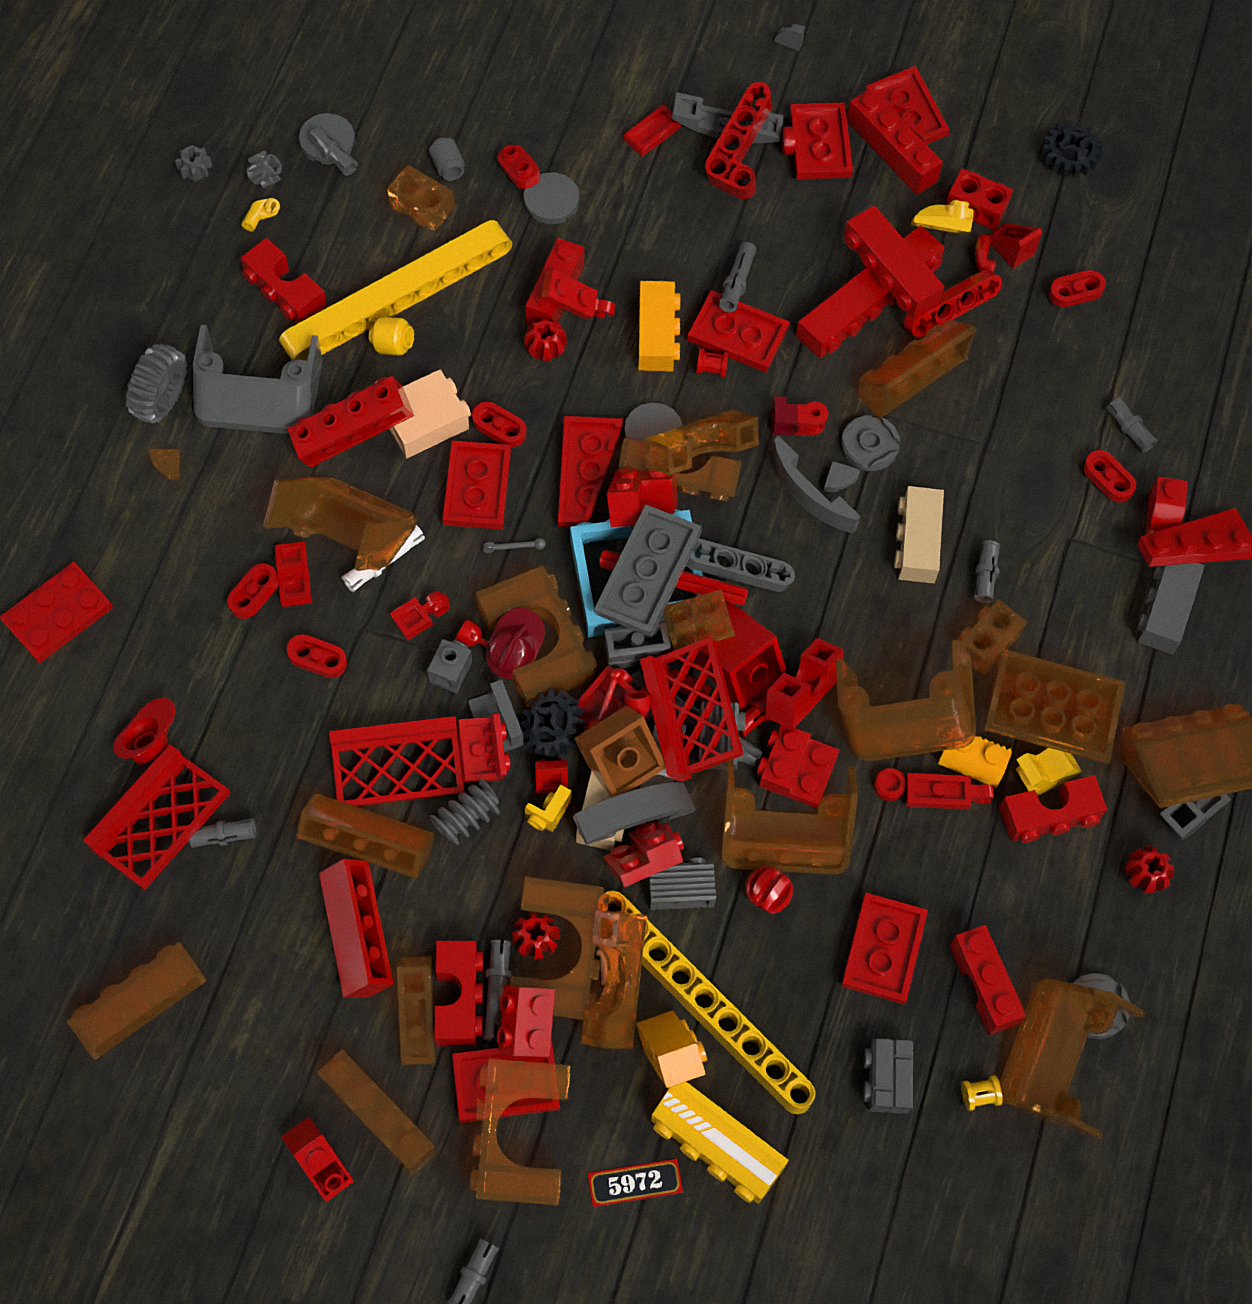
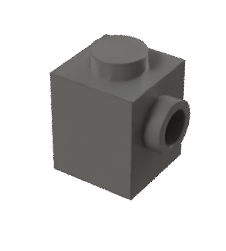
M443 639L427 670L429 683L458 693L472 664L471 650L459 641L449 642Z

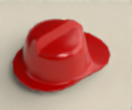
M158 698L146 704L129 725L117 736L113 744L114 753L123 759L131 758L141 767L155 761L168 747L167 729L174 720L176 712L174 703L167 698Z

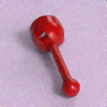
M468 619L464 622L456 637V641L468 647L475 646L478 643L487 647L489 642L482 638L480 627Z
M613 669L610 672L611 682L599 717L588 722L583 733L605 719L617 681L622 678L620 669Z
M637 690L625 694V704L642 716L649 711L651 700L648 691Z

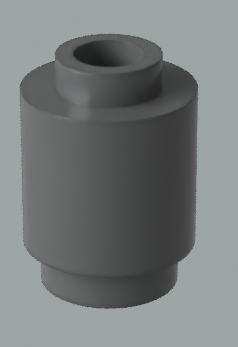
M445 137L435 140L429 149V153L439 175L447 181L458 179L464 173L465 164L455 141Z

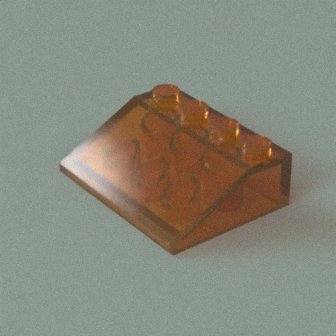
M1003 649L995 667L990 689L985 731L1109 764L1125 681Z
M1227 704L1222 708L1207 711L1199 710L1193 714L1179 717L1170 716L1164 720L1137 723L1134 726L1122 728V760L1160 808L1252 789V716L1241 704Z

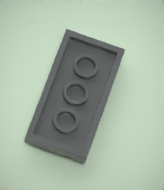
M645 504L595 606V615L652 637L702 533V526Z

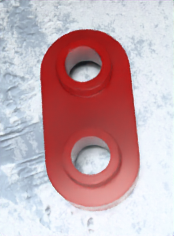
M508 145L500 150L498 153L500 167L518 188H531L540 181L541 175L538 165L521 146Z
M1094 270L1059 277L1051 285L1049 298L1059 307H1069L1093 301L1101 297L1106 286V280L1101 273Z
M482 402L474 408L472 412L473 425L481 433L500 444L511 445V447L520 446L525 441L527 435L526 424L521 418L492 402ZM485 418L492 419L489 423L483 422ZM510 432H514L517 435L510 437L507 434Z
M1097 450L1088 455L1084 463L1086 476L1112 501H1128L1136 489L1134 477L1106 451ZM1098 466L1102 471H1097L1094 467ZM1114 487H1120L1123 492L1116 490Z
M258 564L252 567L238 583L227 599L228 607L235 617L246 619L254 616L279 585V576L275 569L269 564Z
M304 634L297 635L288 642V658L293 665L326 678H336L342 675L347 668L345 652L336 645ZM302 650H307L309 652L308 655L304 657H301L298 654ZM329 661L337 662L334 667L327 666Z

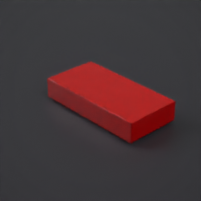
M663 104L623 135V140L643 157L680 129L682 124L672 118L673 112Z

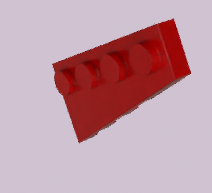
M564 416L558 527H573L579 523L591 521L623 426V419Z
M1236 508L1141 536L1137 544L1149 567L1252 559V535Z

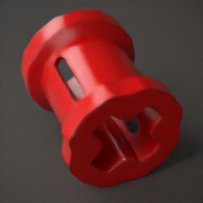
M700 348L696 374L701 375L702 372L720 374L721 377H725L729 352H723V354L705 352L704 348Z

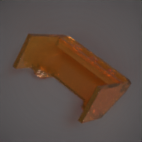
M310 477L274 480L263 527L267 529L288 527L293 529V534L305 538L310 537V534L320 533L359 551L354 567L355 570L371 569L379 571L381 568L389 566L413 533L418 516L340 480L330 477Z
M958 640L952 641L953 670L941 672L934 676L929 686L930 698L870 707L869 695L863 688L858 686L857 675L842 658L836 659L838 707L851 749L861 760L874 761L967 747L973 742L976 736L971 657Z
M734 760L727 761L722 826L723 862L734 869L755 870L765 865L772 866L780 872L837 875L844 872L850 864L858 799L855 767H848L845 794L826 795L818 804L817 814L756 811L754 795L745 788L734 787Z
M1054 979L1041 980L1032 991L1025 1011L1026 1016L1021 1022L999 1083L1002 1092V1102L1062 1128L1101 1139L1103 1132L1080 1120L1082 1114L1081 1101L1077 1097L1068 1094L1072 1078L1089 1032L1095 1034L1107 1032L1112 1027L1117 1012L1143 1018L1145 1011L1113 992Z

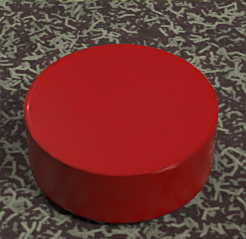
M793 126L782 128L781 148L784 155H794L795 131Z
M883 769L876 776L874 790L881 799L895 801L903 795L906 789V778L897 769Z

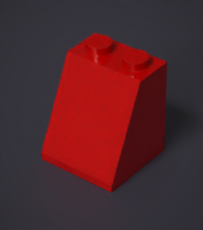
M731 602L725 603L683 635L686 646L708 637L715 639L730 701L732 703H739L741 712L746 710L751 702L765 695L767 690L783 673L787 674L776 635ZM708 648L699 651L694 659V662L704 668L710 657ZM708 675V677L717 686L715 678Z

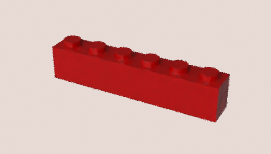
M920 225L907 235L904 240L928 268L934 272L943 262L941 258L945 246ZM866 268L798 322L796 338L820 359L827 353L832 354L835 352L842 341L848 336H855L865 322L875 320L885 306L895 304L897 302L896 298L889 290L887 291L881 286L879 278L874 272Z

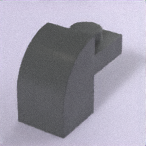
M1208 776L1189 793H1184L1161 812L1160 816L1183 840L1204 825L1209 818L1230 802L1231 799Z

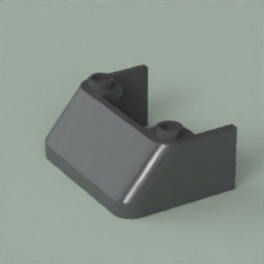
M207 325L200 326L193 361V406L195 417L201 425L289 434L287 428L295 425L301 418L314 415L323 362L318 336L312 335L308 361L292 360L288 362L282 369L281 378L274 379L223 374V361L217 353L213 352L214 349Z

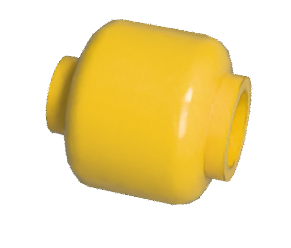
M380 317L369 330V341L379 354L403 355L413 345L414 330L404 318Z

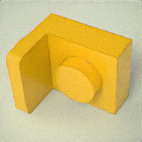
M560 785L556 793L550 792L542 806V809L545 811L528 803L525 807L527 822L538 830L543 831L547 829L553 832L571 803V790Z

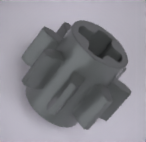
M191 145L184 150H179L181 159H176L175 163L177 170L181 171L183 179L188 177L197 182V180L202 179L204 176L208 177L207 168L212 167L211 158L207 156L205 148L199 149Z
M263 150L248 158L250 165L247 167V175L254 184H261L263 188H266L280 181L278 174L281 173L282 166L275 155H267L266 151Z

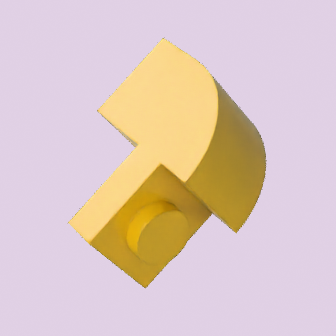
M1059 742L1038 755L1026 753L1016 759L1020 765L1016 768L1028 791L1036 790L1037 795L1060 786L1082 772L1067 745Z

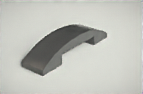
M676 92L672 118L694 131L719 138L734 112L702 105L703 98ZM769 113L753 143L780 141L783 115ZM743 120L739 125L748 126L752 121Z
M777 436L773 443L772 458L776 471L789 493L803 508L824 523L846 532H855L860 515L840 496L832 503L826 499L796 469L799 455Z
M669 782L643 787L604 800L574 814L573 819L585 845L611 838L617 831L663 817L670 820L693 813L696 808L683 782Z

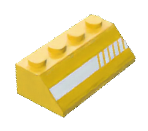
M686 1081L671 1086L652 1114L651 1121L655 1124L653 1129L667 1140L671 1137L682 1145L680 1150L694 1161L699 1158L709 1166L707 1171L721 1182L727 1179L736 1186L735 1193L748 1203H751L752 1200L758 1204L761 1202L789 1161Z

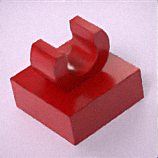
M545 758L540 761H535L536 794L556 793L560 785L568 789L567 760L557 758V761H545Z

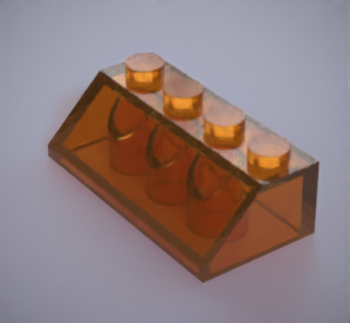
M948 320L941 326H933L926 333L925 337L919 341H911L903 352L897 356H889L882 366L875 371H867L859 380L860 385L857 396L878 419L884 417L965 361L977 330L976 327L972 324Z

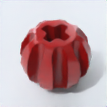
M548 318L540 319V322H532L528 326L527 333L524 336V345L529 350V355L535 360L543 359V362H549L552 358H559L564 353V347L567 345V335L560 323L555 320L551 322L548 321Z
M1147 846L1145 850L1137 849L1130 854V861L1126 862V874L1132 877L1129 883L1134 889L1140 886L1143 893L1153 894L1155 889L1159 892L1163 891L1170 885L1169 879L1174 877V866L1168 863L1171 857L1166 852L1160 854L1157 851V847Z
M764 865L755 869L749 875L745 894L758 908L767 913L775 914L782 911L790 903L793 896V884L786 875L776 868Z
M538 911L528 912L530 919L525 920L520 917L514 924L515 928L519 931L512 932V944L521 945L517 952L525 958L529 953H533L534 960L544 959L543 951L552 954L558 947L553 940L560 938L559 927L551 926L554 919L547 913L543 918H538ZM535 931L541 933V935L537 937V940L531 939V936H534Z

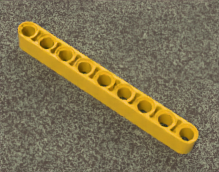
M487 221L287 329L280 336L279 342L291 360L308 361L312 335L318 336L323 355L369 330L380 317H392L501 258L510 251L513 243L497 221Z
M616 891L604 893L598 902L597 914L601 924L787 1111L797 1115L806 1112L815 1098V1089L811 1082L621 893ZM608 904H616L620 907L621 911L616 915H609L604 911V907ZM636 926L642 929L644 934L639 938H632L626 931L628 928ZM654 949H660L665 952L667 957L662 961H654L649 956V953ZM676 972H683L688 975L689 982L682 985L677 984L672 979V975ZM700 995H706L711 998L713 1004L708 1008H702L697 1005L695 999ZM724 1018L734 1021L736 1029L729 1032L724 1031L720 1028L718 1022ZM745 1042H754L759 1047L760 1052L756 1055H748L744 1052L742 1045ZM771 1065L778 1066L783 1071V1077L780 1079L770 1078L766 1073V1068ZM794 1089L802 1090L807 1096V1101L801 1104L794 1102L790 1097V1091Z

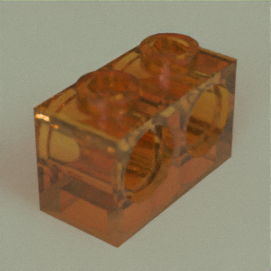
M407 165L388 187L390 205L397 212H404L419 225L427 226L434 231L455 208L453 191L410 165Z
M722 589L669 604L663 612L674 651L708 637H713L715 641L735 636Z
M999 599L992 607L986 605L977 615L976 620L978 622L973 628L968 625L957 638L960 644L956 653L983 675L993 667L1017 640L1027 624L1024 618ZM992 622H1000L1005 628H997ZM973 643H982L986 649H978Z

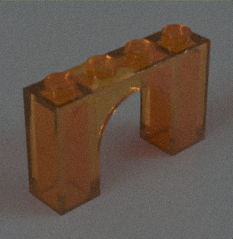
M543 565L476 592L477 607L488 630L496 628L499 620L508 611L515 608H526L534 611L541 619L551 624L559 636L558 643L550 654L513 670L514 684L526 708L531 706L529 703L530 699L534 701L539 700V692L547 695L549 689L566 692L594 680V668L597 667L592 652L590 650L585 651L581 643L584 641V637L580 627L577 624L573 626L569 618L571 611L565 599L560 600L556 592L559 588L552 573L548 575Z
M526 876L521 910L555 914L569 920L580 935L582 952L576 967L562 977L548 979L513 974L510 985L555 989L553 1016L586 1020L587 1012L594 1013L596 993H590L592 979L598 980L601 960H595L597 946L603 947L605 927H599L601 914L608 913L610 895L604 894L605 887Z
M488 1059V1066L481 1065L479 1086H486L485 1100H478L476 1120L483 1121L482 1135L475 1134L473 1155L480 1156L478 1170L472 1169L470 1190L476 1191V1199L559 1205L561 1169L524 1166L512 1162L502 1153L498 1146L496 1127L502 1112L516 1100L527 1097L567 1100L570 1065Z

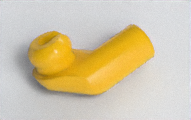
M269 198L254 202L241 224L242 227L247 231L253 232L260 220L273 217L278 213L280 209L279 201L275 198Z

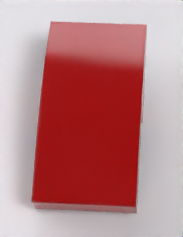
M305 541L275 545L281 606L287 607L312 603Z

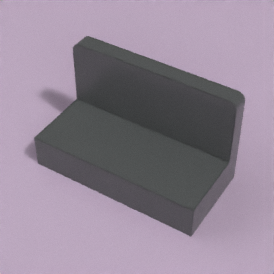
M503 680L490 683L491 693L469 700V707L473 718H487L495 713L500 714V721L505 722L506 740L503 741L504 752L524 746L523 733Z

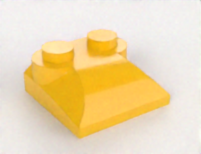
M952 200L950 205H933L921 210L912 219L911 225H921L925 228L966 235L971 232L974 210L968 208V202Z

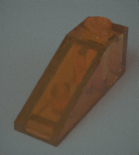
M432 956L399 958L397 964L401 1065L435 1063Z

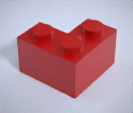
M654 466L649 468V470H637L634 467H627L616 471L607 491L611 527L635 526L645 504L669 514L675 513L678 505L675 469H667L665 466Z

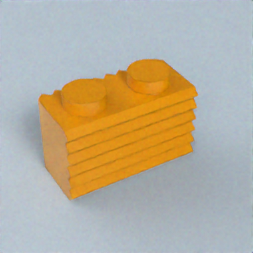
M954 727L938 764L997 788L1010 760L1012 750L1011 748L1006 750L1005 746L1000 747L999 743L988 742L987 739L983 740L981 736L976 737L975 734L971 735L969 731L964 732V729L959 730L958 727Z

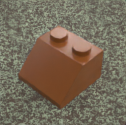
M627 705L574 738L586 764L611 798L630 792L666 769L662 755L644 717Z

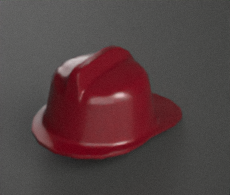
M515 608L502 616L488 642L485 653L487 664L493 673L501 678L517 679L529 671L545 637L544 623L540 616L526 608Z

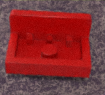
M495 713L487 718L459 719L456 724L463 784L478 783L480 778L486 782L501 781L507 775V771L510 770V757L508 752H504L503 741L506 740L505 722L500 721V714Z
M513 985L504 986V993L500 998V1009L502 1011L501 1027L497 1033L499 1052L513 1056L550 1057L555 989L518 987Z

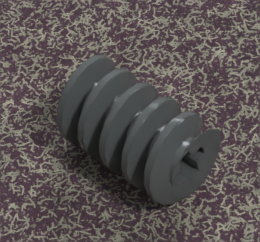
M481 778L478 781L480 788L471 785L468 788L469 795L463 792L458 795L459 803L455 800L448 802L449 811L443 807L439 808V819L434 815L429 816L430 821L439 834L446 841H451L456 846L459 845L458 833L466 838L470 837L467 829L469 825L477 831L480 829L477 819L481 818L489 823L488 811H492L497 816L500 814L497 796L487 782Z

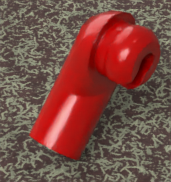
M985 234L977 238L974 249L976 270L981 272L987 269L994 272L996 262L992 259H987L991 238Z

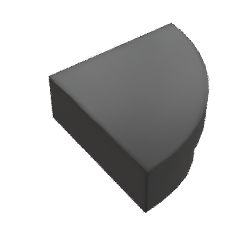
M793 24L792 27L781 28L774 42L799 51L803 44L805 26Z
M832 461L823 491L838 492L853 485L857 481L861 470Z

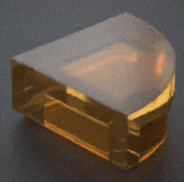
M149 449L152 464L157 471L168 479L179 481L180 450Z

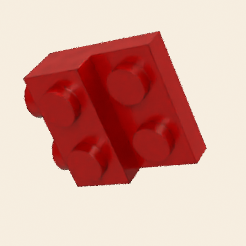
M610 666L604 669L579 699L577 706L585 711L579 718L586 721V725L591 720L598 719L611 682L610 672L614 669ZM620 666L618 669L622 672V678L617 681L605 719L626 706L625 694L638 690L630 683L634 678ZM642 686L641 689H640V690L647 691V689L644 688L643 686ZM651 705L649 711L643 715L646 722L653 715Z
M781 725L780 730L773 729L767 747L771 748L772 751L769 759L762 757L756 774L762 776L759 787L818 809L840 749L810 739L812 735L796 728L791 730Z
M650 821L638 825L636 830L628 833L631 845L618 846L611 851V854L603 857L609 871L624 887H627L684 862L680 850L684 849V845L678 832H672L667 822L660 824L658 821Z

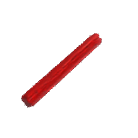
M604 550L599 561L600 567L613 571L621 554ZM686 571L682 572L675 587L738 605H744L748 596V589L745 587Z

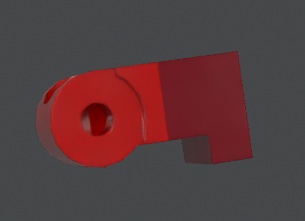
M775 396L771 409L772 435H818L825 429L829 414L828 409L824 404L816 401L806 405L786 404V397Z

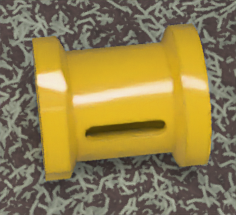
M995 1075L989 1076L988 1080L970 1083L966 1080L961 1082L962 1097L968 1111H973L976 1106L994 1103L995 1106L1002 1105L1001 1087ZM987 1091L986 1094L976 1095L978 1092Z

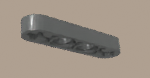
M698 539L694 547L696 555L700 557L696 558L695 553L692 551L686 567L776 592L785 591L795 579L793 568L784 561L703 539ZM717 556H725L730 562V567L721 566ZM751 563L755 565L758 569V575L750 574L746 570L745 564Z

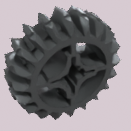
M160 343L159 345L154 344L146 350L145 355L140 356V361L135 365L130 383L127 385L129 389L126 393V406L129 413L139 420L153 424L155 422L159 423L164 416H168V412L173 408L180 393H182V387L185 383L187 361L184 354L170 345Z

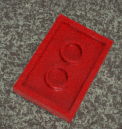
M845 103L790 104V122L795 131L794 160L796 179L852 178L853 167Z
M711 290L688 333L687 341L719 354L729 352V358L767 373L789 329L790 322L740 301L734 312H725L719 306L723 294Z
M452 441L443 525L503 530L511 445Z
M72 562L2 614L0 619L40 664L113 609V606L75 562Z
M865 892L841 987L905 1004L928 910Z
M552 1041L550 1057L513 1056L499 1052V1048L452 1054L460 1123L560 1110Z

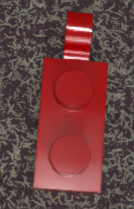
M554 269L546 271L541 299L583 319L592 318L593 315L604 319L605 313L614 316L615 304L613 302L596 299L597 290Z
M907 773L906 807L969 810L971 801L978 804H991V799H993V785H971V776Z

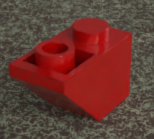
M309 1116L281 1136V1139L325 1202L354 1182Z

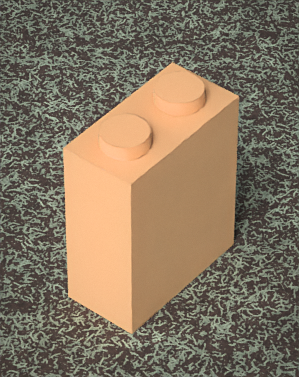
M440 369L403 386L415 416L389 430L407 459L468 430V417L471 416V412L467 403L464 400L459 401L456 396L457 389L453 380L450 377L446 379Z

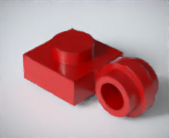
M435 591L427 596L425 599L426 604L423 606L414 597L392 611L390 616L408 641L433 625L428 614H434L436 617L445 614L450 609V600L446 594Z

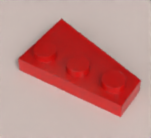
M916 66L865 86V91L873 88L925 144L949 135V127Z

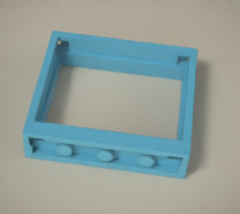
M676 509L675 513H670L692 522L690 510L681 511ZM608 519L606 522L594 524L582 522L570 527V542L588 638L604 636V629L624 626L595 615L583 544L630 537L635 526L611 527L610 519ZM693 549L695 557L699 558V556L696 555V550ZM690 569L691 573L703 576L701 571ZM695 593L696 598L668 602L659 621H666L667 626L703 621L709 614L708 598L705 595Z

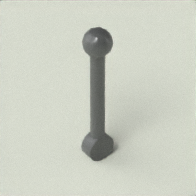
M543 538L516 543L494 544L487 542L483 544V552L491 553L495 550L529 547L541 550L545 547L546 542Z

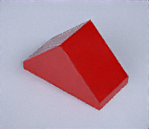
M1006 223L988 236L991 238V246L1014 269L1034 256L1042 231L1040 227Z

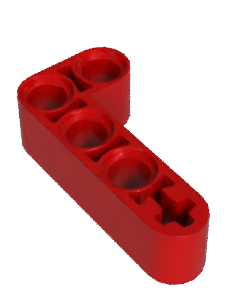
M754 82L747 88L705 163L710 184L739 199L752 197L757 189L753 170L741 162L772 108L771 91L765 83ZM743 120L752 121L748 126L739 125ZM731 143L739 145L735 150L726 149ZM717 167L725 168V171L721 174H714L712 172ZM741 179H748L750 181L745 186L737 185V182Z

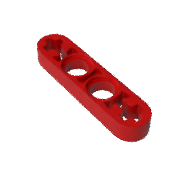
M987 269L944 291L940 303L917 317L912 318L907 314L904 319V328L915 337L927 335L996 296L1002 287L1001 277ZM969 291L966 300L960 303L963 294ZM946 304L945 310L937 316L939 308Z

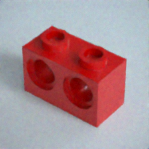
M961 169L949 192L946 205H950L952 200L968 202V208L974 210L973 222L996 230L1009 205L1013 189L1006 187L1002 183L984 178L975 172Z

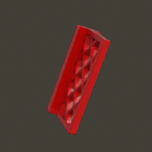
M708 637L657 658L648 656L640 660L646 688L650 693V705L668 777L683 782L691 779V774L744 755L716 642L713 637ZM708 648L710 657L704 668L694 664L693 661L698 652ZM680 660L684 664L677 678L674 679L669 676L667 663ZM691 666L702 671L693 688L682 683ZM708 675L715 678L717 684L711 697L700 692ZM680 686L691 691L683 708L676 705L675 696ZM698 695L709 700L701 717L689 712ZM715 704L721 706L724 712L719 726L707 721ZM687 715L699 720L690 737L683 734L682 724ZM705 724L716 729L708 747L696 741ZM722 734L730 737L733 750L720 754L714 749ZM694 744L704 748L705 752L700 762L691 765L689 754Z
M456 716L329 731L338 809L464 793ZM452 739L453 751L445 761L431 751L438 741ZM424 742H431L428 747L422 744ZM408 744H416L424 750L414 764L400 755ZM400 745V747L396 751L393 748H391V746ZM384 747L393 755L381 768L370 760L369 756L376 748ZM369 749L365 755L359 751ZM353 751L361 757V760L349 772L340 765L339 753ZM428 754L442 764L431 778L417 768ZM453 757L455 762V768H453L449 764ZM396 758L410 767L400 782L386 772ZM365 761L379 771L368 786L354 776ZM445 767L456 775L457 787L443 788L435 782ZM341 771L347 775L343 782ZM414 771L428 781L419 792H411L403 785ZM382 775L396 785L392 792L386 796H380L372 790ZM351 779L365 789L357 799L344 801L343 788ZM431 785L437 788L435 790H428ZM400 788H401L404 792H406V793H402V794H396V793L399 791ZM368 793H371V794L374 796V797L364 798Z
M169 744L83 841L92 853L100 859L103 858L143 890H146L231 792L220 782L182 756L179 750ZM184 768L192 772L193 783L176 785V777ZM213 787L218 791L211 801L199 802V789ZM193 790L194 803L177 806V792ZM171 794V807L155 809L154 801L160 795ZM194 811V820L189 825L178 827L177 813ZM172 814V828L155 829L156 816ZM149 818L150 831L133 834L134 823L138 819ZM173 835V844L167 850L156 851V837ZM150 838V852L134 855L133 841ZM127 842L128 856L114 858L108 853L116 843ZM151 859V869L143 878L134 873V862Z

